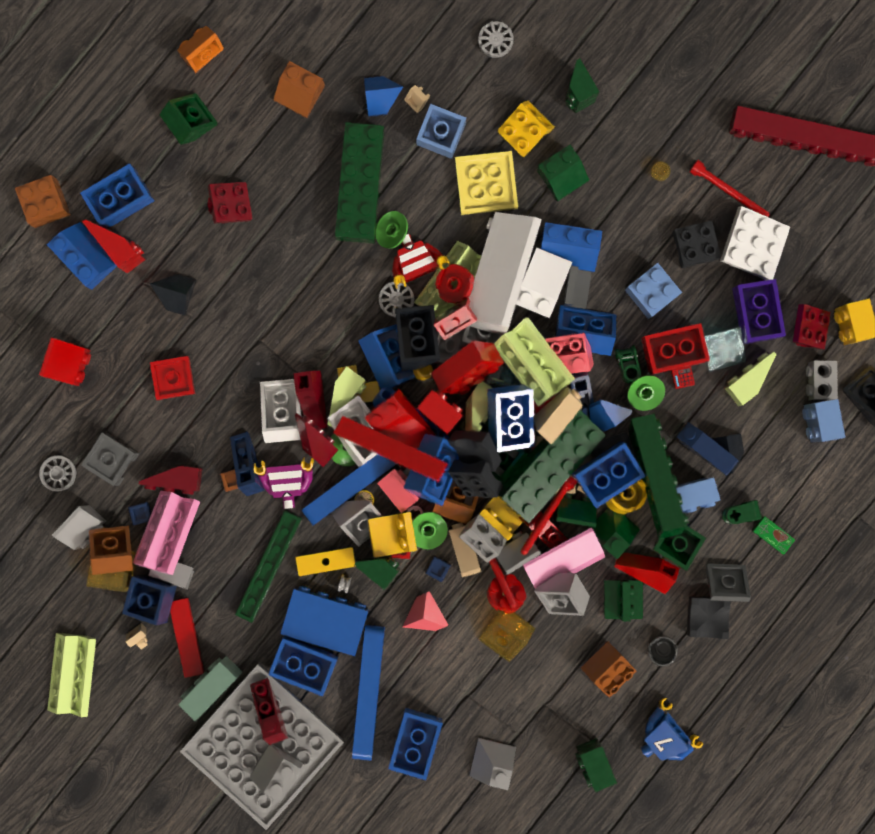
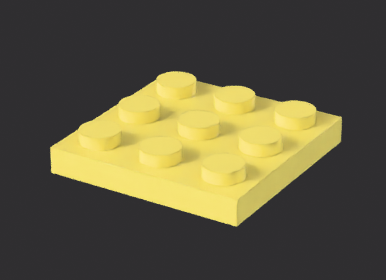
M512 151L455 157L461 215L518 209Z

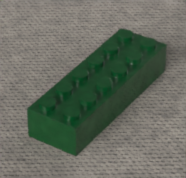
M345 122L335 231L337 241L375 244L385 134L384 126Z
M579 410L552 444L545 438L541 440L503 483L498 497L518 516L529 523L606 435Z
M655 414L631 419L628 431L636 460L645 474L642 480L646 485L647 500L658 539L680 535L686 528V524H688L686 512H682L681 509L683 501L681 494L677 493L675 488L677 486L676 476L671 474L670 467H672L670 456H666L665 449H667L665 438H661L660 420L656 419Z

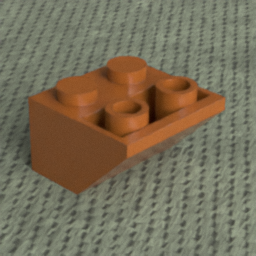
M609 641L581 667L583 672L609 698L617 693L619 688L626 681L630 680L636 672L633 666Z

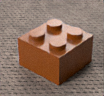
M52 175L15 188L27 223L34 228L71 215L59 181Z
M129 526L89 530L93 575L133 570Z

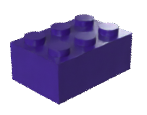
M776 279L741 284L732 288L742 344L778 339L786 336Z

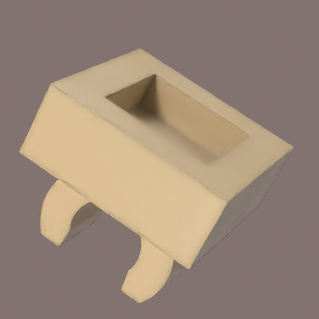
M415 85L409 90L404 100L418 113L423 109L430 95H425L422 92L423 88H418Z
M141 623L126 634V643L130 648L137 644L142 650L148 645L146 643L148 640L145 637L146 627Z

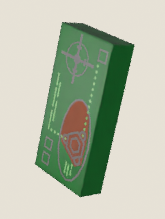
M765 516L762 517L752 530V532L782 555L787 552L795 541L793 537Z

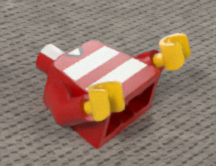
M408 234L402 241L403 248L397 251L398 255L393 260L392 273L395 288L398 289L397 285L399 283H403L404 287H406V283L437 270L438 266L442 270L443 264H451L448 258L443 256L438 249L429 243H423L422 240L414 243L411 235Z

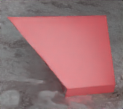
M430 591L416 597L403 627L436 631L448 626V623Z

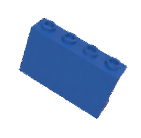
M305 586L295 588L281 635L355 656L369 609L365 608L366 605L359 602L350 604L347 603V599L342 597L333 599L329 597L328 593L321 591L313 593L310 592V588Z

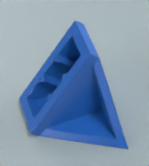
M384 76L364 78L368 115H386L403 86Z
M599 400L589 405L590 420L602 432L617 426L632 414V410L604 400Z

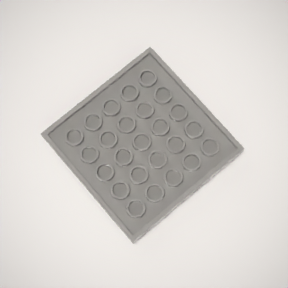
M258 663L180 752L267 830L345 740L276 678L269 676V672ZM269 678L288 735V739L273 745L303 763L281 803L264 794L250 779L251 774L269 746L262 736L250 684Z

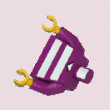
M303 457L301 465L268 467L266 470L265 462L261 461V468L256 467L254 463V472L258 475L268 494L273 495L274 498L283 497L284 509L295 508L294 496L303 495L313 480L312 466L314 459L311 458L310 463H306L305 457Z

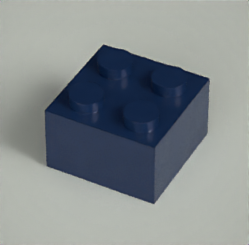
M146 575L132 576L122 614L154 625L167 623L177 585Z

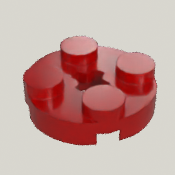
M457 264L449 265L446 269L443 268L439 272L435 284L440 298L452 304H457L468 298L473 290V274L467 268ZM457 279L458 286L453 289L451 282Z
M513 574L504 575L517 602V606L511 608L506 597L503 596L501 586L495 577L490 582L487 591V599L490 605L496 610L505 611L504 613L507 614L516 612L527 598L522 583Z

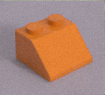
M205 26L196 30L191 39L182 42L177 51L196 73L224 48L218 36Z

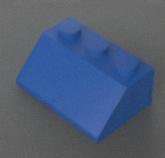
M81 222L61 231L46 244L85 287L91 290L117 267L95 237Z
M545 222L540 249L571 261V266L578 267V270L595 272L602 231Z
M560 305L555 337L585 333L592 353L611 356L616 339V314Z
M397 324L371 332L359 340V344L381 389L383 387L394 389L416 378L413 370L402 371Z
M424 434L419 451L447 463V467L439 482L410 470L404 489L418 497L443 506L453 480L448 471L453 461L459 460L456 450L450 446L446 439Z
M623 442L612 446L572 473L595 508H598L645 477L644 472Z

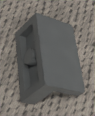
M576 266L570 267L563 306L580 309L586 308L592 274L590 271L578 270Z

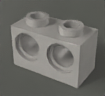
M837 361L808 362L806 376L809 377V384L806 386V395L809 396V400L838 399ZM819 366H821L824 369L823 376H820L818 374L817 370ZM819 385L823 386L824 388L823 395H820L818 393Z
M480 514L467 522L459 536L487 563L500 554L507 541Z

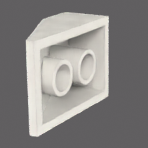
M536 248L522 282L516 305L550 318L572 262Z
M294 379L260 382L262 433L265 443L300 440L295 414L298 413L302 417L296 395Z
M359 395L327 418L334 430L342 416L373 429L364 418L370 410ZM339 437L346 451L358 467L364 465L377 455Z

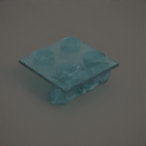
M741 327L704 336L710 361L707 362L709 372L746 362Z

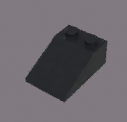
M870 365L844 387L842 391L875 427V368Z

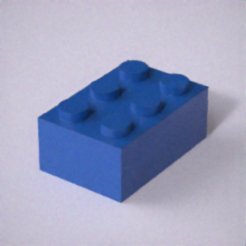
M130 163L80 193L98 224L105 229L112 227L154 202L137 170Z
M524 384L487 389L489 434L496 450L499 452L533 447V389Z
M284 636L268 675L323 696L339 656L294 638Z
M405 708L388 769L426 780L443 719Z

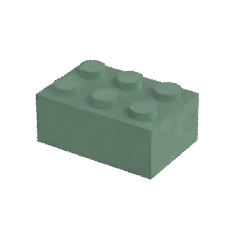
M227 656L223 659L219 657L208 668L210 672H205L194 682L196 687L192 685L180 697L182 701L178 705L194 721L242 673Z

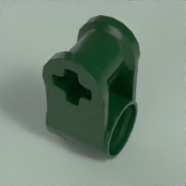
M631 345L627 349H615V357L621 378L625 383H632L641 375L636 348L634 345ZM628 369L633 370L635 378H628L626 371Z
M758 500L744 502L740 505L724 509L722 512L723 521L727 524H740L762 519ZM733 513L736 514L735 517L730 518V515H731V514H733Z

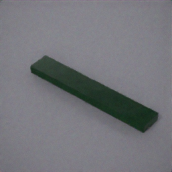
M284 510L235 613L236 616L253 623L300 525L301 517Z

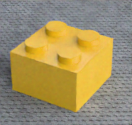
M870 299L849 303L835 309L834 318L836 323L839 324V338L844 346L875 338V317Z

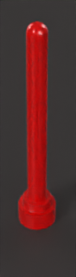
M697 160L690 169L689 173L692 175L704 177L752 211L769 217L768 211L707 171L704 163L700 160Z
M572 476L560 487L520 550L522 555H526L566 492L574 489L577 481Z
M496 558L489 561L491 568L510 607L515 608L517 602Z

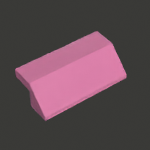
M160 491L133 563L161 573L173 575L200 502L195 499L183 498L172 492Z
M590 528L530 560L523 567L534 588H537L558 573H577L605 558V555L593 529Z

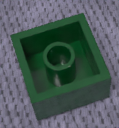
M598 738L576 746L578 752L575 753L581 769L585 768V771L582 773L589 788L593 787L594 791L598 792L617 784Z

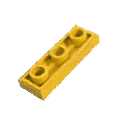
M353 547L296 557L299 576L355 567L354 564L356 563ZM324 558L329 559L328 565L323 563Z

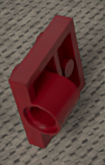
M246 182L208 185V210L213 215L214 224L244 222L253 219Z
M799 304L793 336L795 345L825 350L831 312L806 304Z

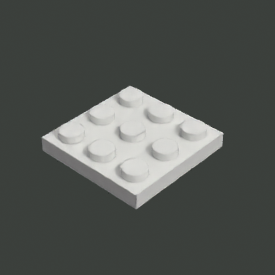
M740 206L737 209L720 261L762 279L772 280L790 227Z

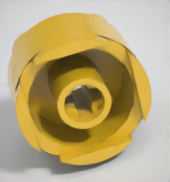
M641 479L625 489L627 497L624 496L622 491L605 503L612 511L619 514H627L638 510L647 499L646 485Z

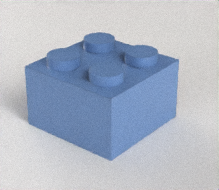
M430 104L416 139L417 145L452 159L466 125V117Z
M659 263L625 289L648 319L682 293Z
M838 399L804 405L802 414L804 420L807 421L806 435L810 442H824L845 438Z
M705 477L675 486L677 493H680L682 497V512L690 513L697 511L696 507L698 506L704 508L716 505L715 502L720 501L714 478Z

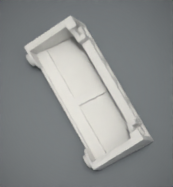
M495 212L494 217L489 218L487 229H490L475 275L473 290L469 296V307L477 317V321L471 324V327L500 336L507 333L541 219Z

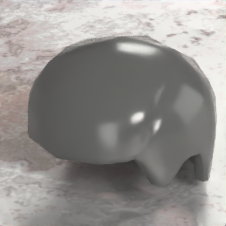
M657 636L650 642L648 656L656 665L668 666L677 657L678 647L675 641L668 636Z

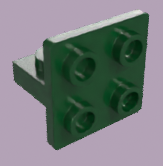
M605 580L604 618L620 619L623 622H631V619H643V582L639 580Z

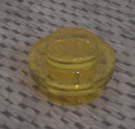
M657 162L651 169V175L657 181H664L670 175V167L665 162Z

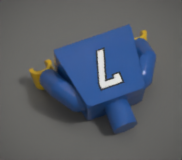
M662 698L659 701L660 708H656L648 719L644 738L647 744L642 746L641 750L646 757L655 753L662 761L666 759L683 760L693 751L694 747L701 748L703 743L699 741L695 744V740L699 736L691 735L689 738L668 712H664L672 708V703L664 707L663 703L667 698Z

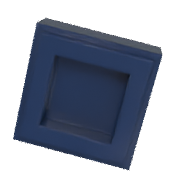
M148 502L128 507L133 525L149 521L151 510Z
M434 556L425 574L443 582L451 565Z

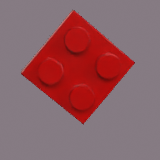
M189 356L150 362L156 400L195 394Z

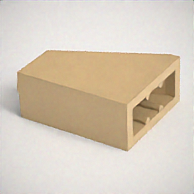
M567 386L534 416L537 431L550 444L556 440L583 406L580 400L581 395L575 389L571 391Z
M457 523L452 525L449 533L461 575L465 577L479 573L481 569L476 552L459 537L466 525Z

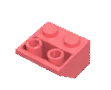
M585 333L545 339L571 374L591 371L594 363L591 346Z
M393 469L377 484L398 510L403 513L420 498L404 489L405 480L407 479L405 473L401 469L399 471Z

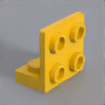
M528 100L516 108L498 129V133L522 157H525L540 139L550 133L555 127Z
M499 497L492 498L479 512L506 540H509L513 536V532L523 523L518 518L519 516Z
M411 512L368 519L374 557L417 551Z

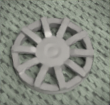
M492 21L481 28L478 37L479 47L482 52L494 58L506 55L511 50L514 41L511 28L503 22ZM494 26H499L498 31H495ZM491 27L492 33L487 28ZM502 27L506 29V31L500 33ZM483 32H486L489 37L482 36ZM507 33H509L510 38L503 37V36L506 35ZM481 40H488V42L483 45ZM503 41H511L509 46L503 43ZM488 45H490V46H491L490 51H487V50L485 49V47H487ZM501 46L506 48L504 52H501ZM497 48L498 53H492L493 49Z
M390 282L379 293V305L384 313L391 317H396V307L402 308V305L413 307L414 294L407 284L400 293V286H404L403 283H399L397 291H394L392 287L394 282ZM388 287L392 292L391 294L385 291ZM407 291H409L411 296H403V295H404ZM385 294L389 296V298L382 299V295ZM411 299V303L408 304L404 300ZM382 302H390L385 308ZM391 306H393L392 313L387 311Z
M52 456L46 459L41 465L39 472L42 484L47 489L57 492L71 487L77 475L74 463L64 456ZM56 459H62L60 466H58ZM51 460L54 462V467L48 464ZM64 462H68L69 465L63 468ZM46 466L50 469L49 472H44ZM72 468V472H66L67 469ZM44 475H49L50 478L45 481ZM66 475H72L71 480H69L66 477ZM63 479L68 482V485H66L65 487L62 481ZM53 480L54 483H53V486L51 487V486H49L47 483H49L50 481ZM58 481L60 482L61 488H56Z

